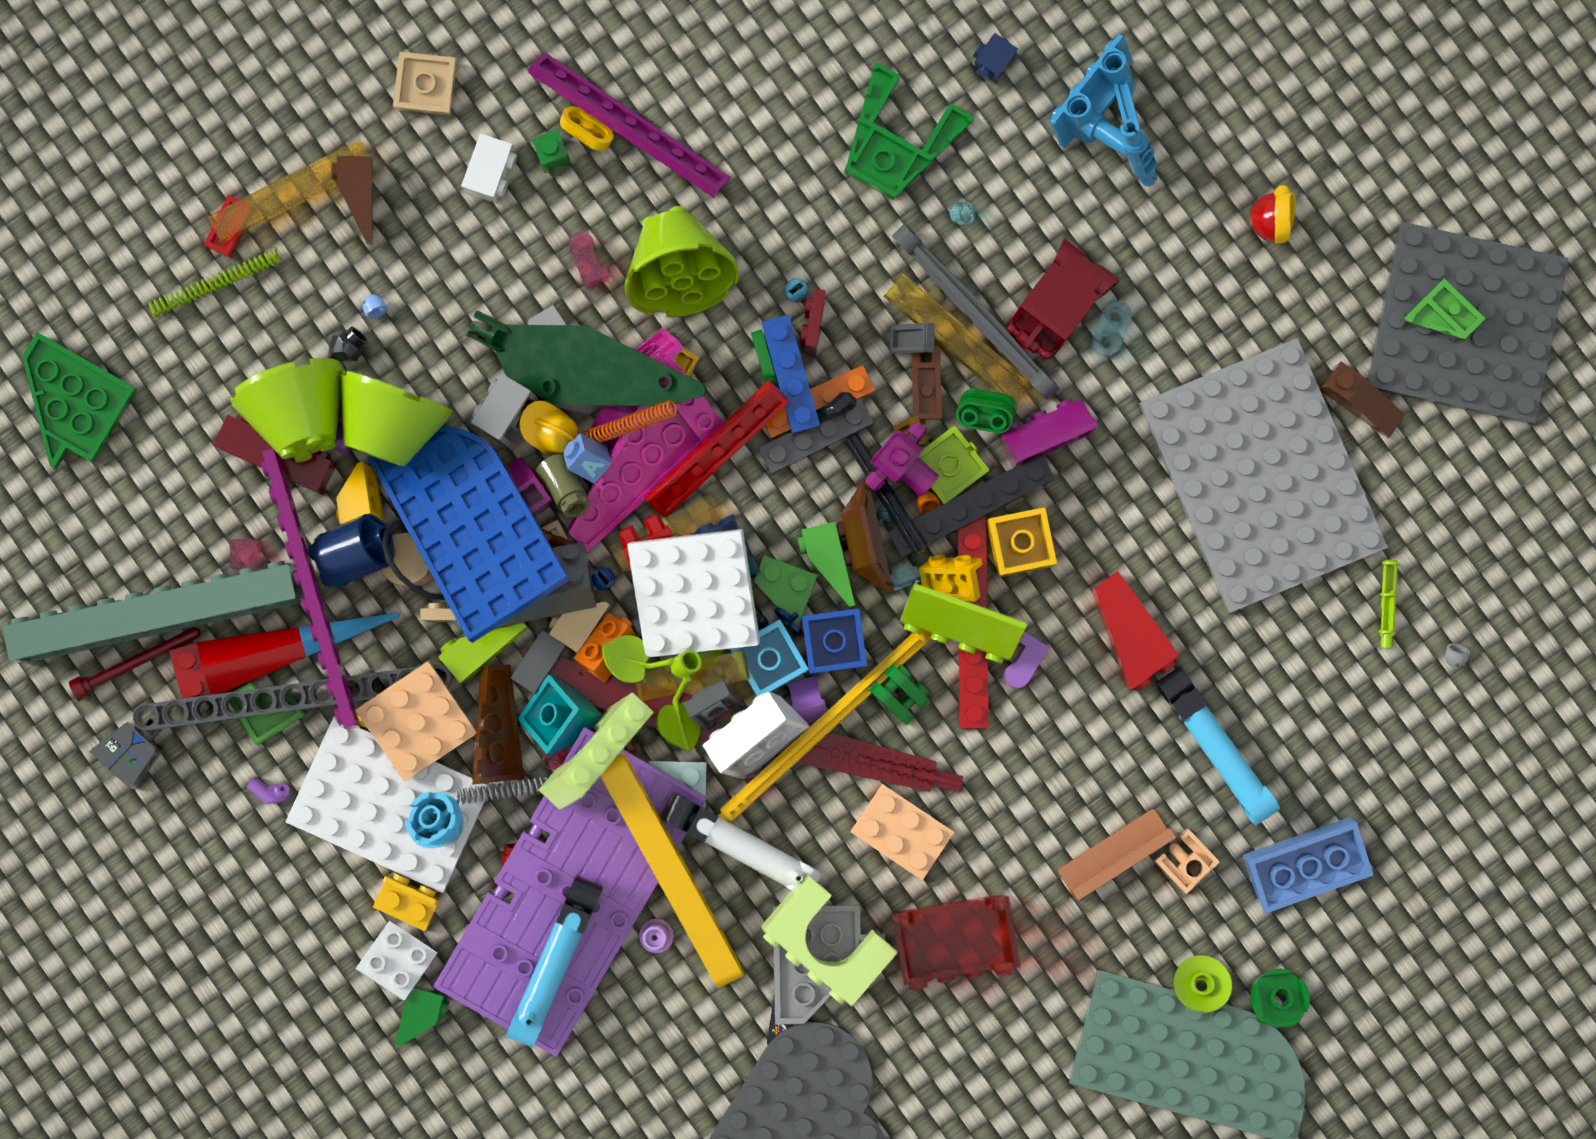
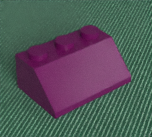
M1072 398L1056 405L1057 410L1048 414L1046 410L1040 411L1030 416L1031 421L1021 425L1020 421L1015 422L1007 432L1000 436L1013 468L1040 454L1044 456L1085 438L1097 429L1096 421L1081 399L1073 402Z

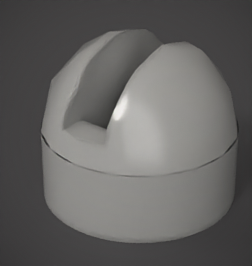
M1448 644L1445 660L1452 667L1455 665L1462 667L1469 658L1470 650L1460 644Z

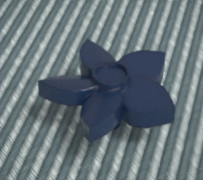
M780 607L774 609L783 626L787 629L789 628L793 635L796 636L801 628L793 621L799 615L796 612L791 615Z

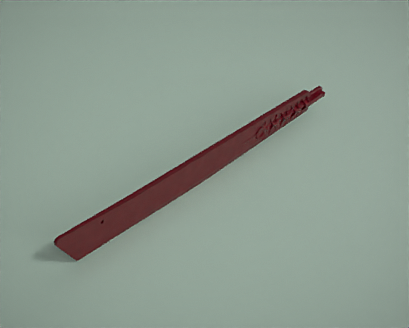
M525 647L522 649V658H524V656L530 649L529 647ZM562 657L558 659L549 673L586 696L600 713H605L610 706L633 692L653 711V714L644 725L657 728L656 719L658 712L666 705H673V698L677 692L642 681L626 683L616 678L613 674L604 683L587 672L578 662ZM682 693L679 704L692 699L693 695ZM728 705L729 710L723 716L714 718V722L718 720L728 721L727 716L732 707ZM717 724L707 731L701 727L698 739L708 741L709 736L720 728ZM830 732L797 762L924 791H930L931 786L960 793L964 777L937 770L936 761ZM794 739L790 744H788L785 748H783L780 752H778V753H777L775 756H773V757H774V758H777V757H778L786 748H788L796 739Z

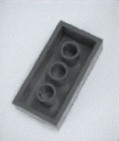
M584 541L553 547L570 581L498 627L597 607L590 561Z

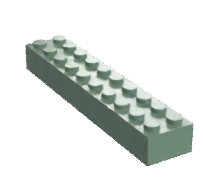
M277 561L267 564L268 569L264 570L250 567L239 570L240 575L228 576V573L213 575L209 582H200L199 579L183 582V587L171 588V586L154 588V594L135 592L126 594V600L107 598L96 601L97 606L86 607V604L68 607L69 612L58 613L57 610L43 612L39 614V619H29V617L15 618L11 620V625L2 626L9 661L30 663L301 604V598L305 597L302 586L298 587L294 579L293 570L297 568L290 563L285 564V561Z

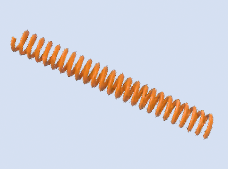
M668 400L667 402L665 401L659 405L643 409V411L640 410L639 412L580 433L587 437L589 435L591 439L595 441L597 439V442L601 443L672 418L677 415V407L672 400ZM670 403H672V404L674 405V408H675L674 413H673L672 406L670 405Z

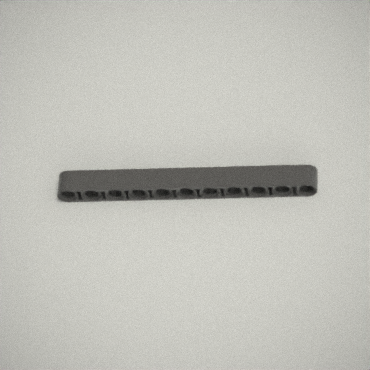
M433 664L432 666L435 670L442 669L446 672L447 679L445 685L448 688L452 683V673L442 664ZM418 667L346 676L348 683L355 681L360 687L359 694L352 698L353 702L368 701L378 693L374 690L376 679L384 677L388 680L389 686H391ZM324 679L143 704L135 709L133 722L141 730L154 731L334 706L337 703L335 697H329L324 702L317 699V689L322 685H326V681L329 680ZM293 689L299 690L302 695L300 703L295 706L290 705L287 700L288 693ZM264 693H268L272 697V705L266 710L261 709L258 704L259 697ZM239 697L243 702V708L239 713L234 714L229 708V703L233 698ZM209 701L214 706V712L210 717L205 718L200 712V707L204 702ZM180 705L184 709L185 714L181 721L176 722L171 717V711L175 706ZM148 709L152 710L155 714V720L149 726L145 725L142 721V715Z

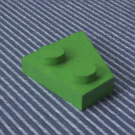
M1444 278L1403 319L1406 322L1464 340L1486 318Z
M764 555L759 567L761 573L755 577L754 583L776 607L784 609L791 615L796 612L799 616L793 622L799 626L818 575Z

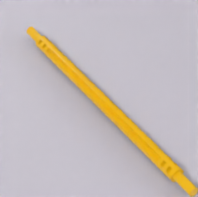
M922 630L920 635L912 633L719 810L721 813L717 816L730 823L734 821L871 695L869 689L875 682L882 685L888 679L884 672L891 665H894L896 668L900 664L904 665L931 640L932 634Z

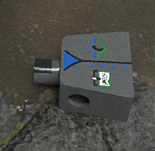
M149 718L145 725H151L154 720ZM127 722L89 752L128 788L136 790L161 754L162 750L153 740L163 729L154 731L141 730L134 724Z

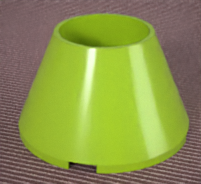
M342 370L343 445L405 467L452 415L453 410L432 400L418 397L390 384Z

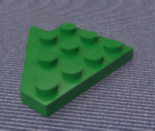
M36 332L22 358L49 466L57 470L68 450L94 463L137 389Z

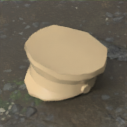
M410 534L392 535L395 550L394 563L400 572L414 585H424L431 581L433 576ZM390 566L382 570L383 576L390 582L399 586H406L397 578Z

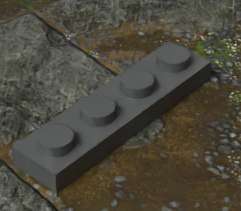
M859 398L856 400V405L852 410H847L836 417L822 422L818 427L793 434L790 432L760 447L759 451L772 475L873 425V421L862 399Z

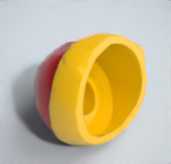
M1280 185L1274 193L1264 195L1253 204L1250 210V223L1255 233L1262 239L1275 244L1289 241L1296 211L1294 193L1290 192L1288 186Z

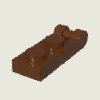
M934 341V352L911 353L913 417L918 415L920 420L925 421L942 420L940 342ZM920 355H931V362H920Z

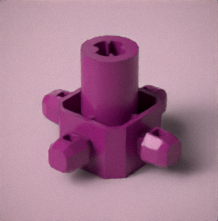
M913 423L906 430L907 434L897 430L871 459L869 463L877 470L870 472L865 484L873 491L880 489L886 483L884 481L885 478L894 483L901 479L919 496L925 494L935 483L939 474L918 457L923 449L916 442H921L927 432V429L921 423Z

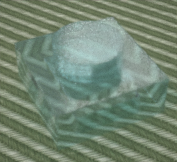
M909 564L894 569V574L890 575L894 591L921 581L918 567L910 568Z

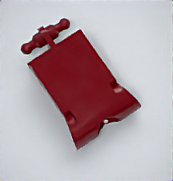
M1064 237L1054 262L1021 303L1017 312L1010 320L1009 325H1007L1006 330L1009 334L1016 337L1017 342L1022 345L1021 348L1024 351L1028 349L1032 353H1038L1042 359L1049 360L1057 354L1095 302L1115 287L1121 279L1103 265L1090 262L1083 250Z

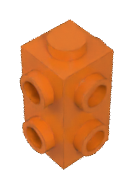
M608 612L605 618L597 624L595 631L574 659L587 672L605 683L612 673L605 664L602 647L605 643L623 635H632L639 638L632 629L634 624L622 615L616 618Z

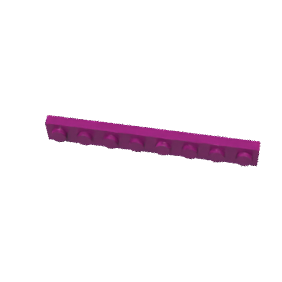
M546 52L530 65L528 70L530 75L605 124L609 129L623 136L657 161L672 169L703 192L715 198L728 184L731 178L729 175Z

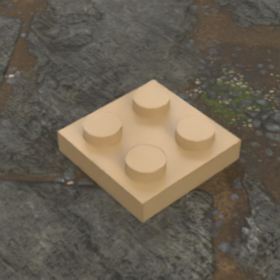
M399 52L393 100L394 110L450 116L457 65L456 57Z

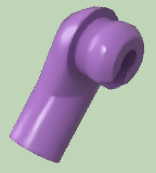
M255 777L247 785V788L265 804L284 802L290 796V788L283 782L277 785L266 786L260 779Z

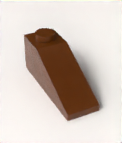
M337 156V163H332L331 167L332 180H337L338 188L367 245H373L372 156Z
M1342 361L1333 367L1319 387L1322 393L1387 438H1390L1405 416L1398 407L1365 377Z

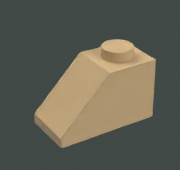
M604 601L596 603L597 607L555 615L549 624V627L552 629L549 634L578 653L595 631L597 624L605 618L612 606Z

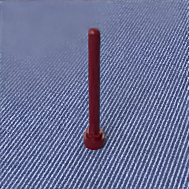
M193 627L88 678L85 676L82 678L78 676L69 681L70 689L75 698L80 702L90 697V693L94 692L95 687L169 652V650L176 649L198 638L201 631L199 628Z

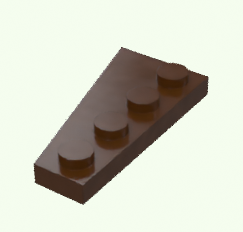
M510 664L481 667L472 785L524 779Z

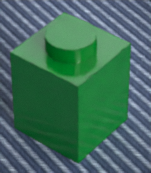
M558 129L531 139L545 173L571 163Z

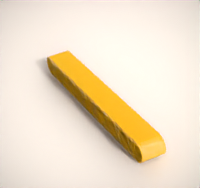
M624 752L617 755L600 776L713 982L719 989L744 976L743 968L663 821L659 818L658 812Z

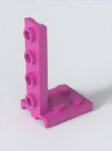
M661 328L635 349L686 375L674 359L684 347L678 339L665 329ZM667 377L665 379L666 386L669 385V380ZM703 396L675 404L678 413L701 442L723 424V421Z

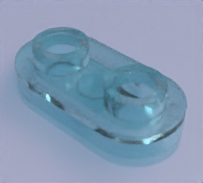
M1122 301L1110 302L1102 312L1092 339L1093 350L1099 356H1113L1121 347L1132 317L1129 306ZM1114 312L1119 313L1121 320L1113 321L1111 314ZM1104 338L1109 339L1111 346L1108 348L1103 347L1101 340Z

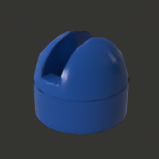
M606 567L596 569L592 574L593 585L603 591L610 589L615 583L614 573ZM599 572L610 580L607 585L596 577Z

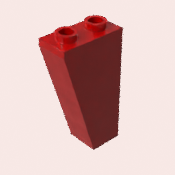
M1118 571L1092 589L1122 677L1129 690L1136 687L1140 691L1153 681L1150 676L1160 671L1163 674L1176 665L1174 659L1179 654Z

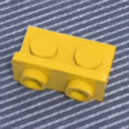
M942 554L933 555L919 568L921 584L924 587L963 601L976 602L980 598L976 570L982 565V559L971 558L969 555H961L955 558H946Z
M394 873L393 877L390 875L385 876L383 879L384 884L373 908L423 931H427L441 901L440 898L435 896L436 891L424 885H420L418 889L409 884V878L398 873Z

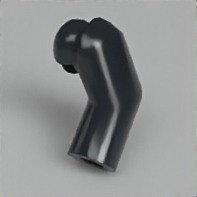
M850 392L839 393L829 404L816 410L819 423L836 417L847 410H852L856 405V398Z

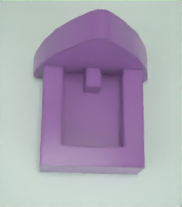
M816 676L788 682L793 703L791 707L809 726H812L824 714L826 707L825 699H821Z

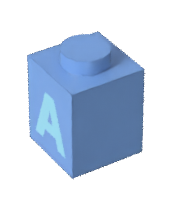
M579 433L573 441H570L563 452L567 469L594 484L612 464L608 448L582 433Z

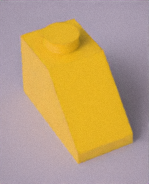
M364 462L357 463L336 498L338 507L336 510L337 520L341 525L363 514H372L384 522L377 474L372 467Z

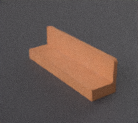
M1151 809L1060 867L1058 873L1074 898L1079 901L1176 837L1170 828H1166L1157 812Z

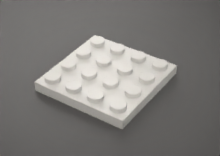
M743 529L636 541L627 544L645 655L655 657L681 654L686 650L701 652L757 646L760 644Z

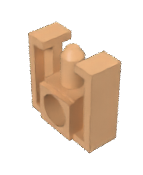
M1185 829L1178 837L1193 852L1188 855L1176 843H1172L1169 846L1170 853L1180 862L1177 866L1164 853H1160L1153 860L1185 894L1220 862L1189 829ZM1191 860H1196L1200 866V870L1195 876H1189L1186 872V865Z

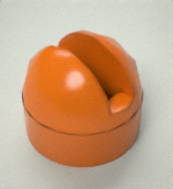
M927 491L922 496H918L916 499V507L921 515L941 506L937 496L930 491Z

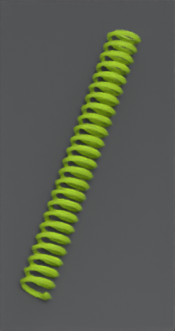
M277 248L274 249L277 259L273 252L269 250L272 261L266 252H264L266 262L259 254L261 265L257 258L254 257L256 268L251 259H248L251 270L246 262L243 261L246 273L239 263L238 267L241 275L236 267L233 266L236 278L230 268L227 269L230 279L225 271L222 270L225 282L217 272L220 284L215 276L212 275L215 287L209 277L206 278L209 288L204 280L201 279L204 291L199 282L196 281L199 293L193 284L190 285L194 296L188 286L185 287L188 297L183 289L180 288L183 300L178 291L175 290L178 303L172 293L169 295L173 305L167 295H165L168 308L161 297H159L163 310L160 308L157 300L154 299L157 312L152 303H148L152 311V317H155V314L160 316V312L165 314L166 310L170 312L171 308L175 309L176 305L180 307L181 303L186 305V300L191 303L192 299H197V296L199 298L202 297V294L206 296L207 291L212 294V291H217L218 287L220 289L223 288V285L227 287L228 282L233 284L234 281L243 280L244 276L248 278L249 274L254 275V271L259 273L260 270L264 271L265 267L269 269L270 265L275 266V262L280 264L281 260Z

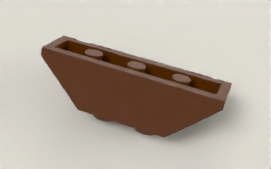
M864 479L842 511L841 521L836 522L840 539H846L848 549L843 550L846 567L852 566L853 573L886 594L893 592L892 582L871 488L865 484L866 479Z

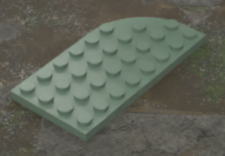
M1097 970L1069 1078L1070 1084L1271 1139H1297L1305 1107V1083L1302 1069L1294 1050L1276 1028L1262 1024L1258 1020L1257 1015L1247 1010L1227 1004L1214 1012H1196L1187 1008L1179 1000L1175 990Z

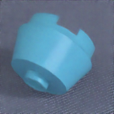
M426 792L418 796L411 803L413 808L409 814L408 821L406 820L405 823L408 833L416 844L424 848H440L450 846L459 839L464 828V820L460 806L455 798L443 792Z

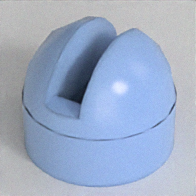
M378 295L367 296L362 305L368 319L379 318L388 310L384 300Z

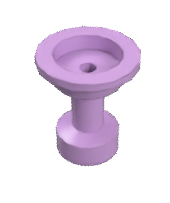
M657 918L645 922L641 927L639 938L643 948L648 952L662 953L671 946L674 934L669 923Z

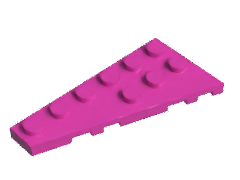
M637 406L634 413L651 408L652 406ZM678 411L676 412L677 415L619 437L610 453L611 466L595 484H592L587 493L590 506L582 516L573 518L566 530L577 542L584 541L587 553L646 499L645 495L702 443Z

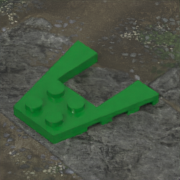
M876 62L844 173L888 198L895 200L972 123L974 116L949 103L927 143L921 150L874 123L901 76Z

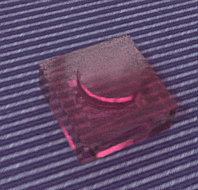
M260 539L229 540L231 569L261 568Z

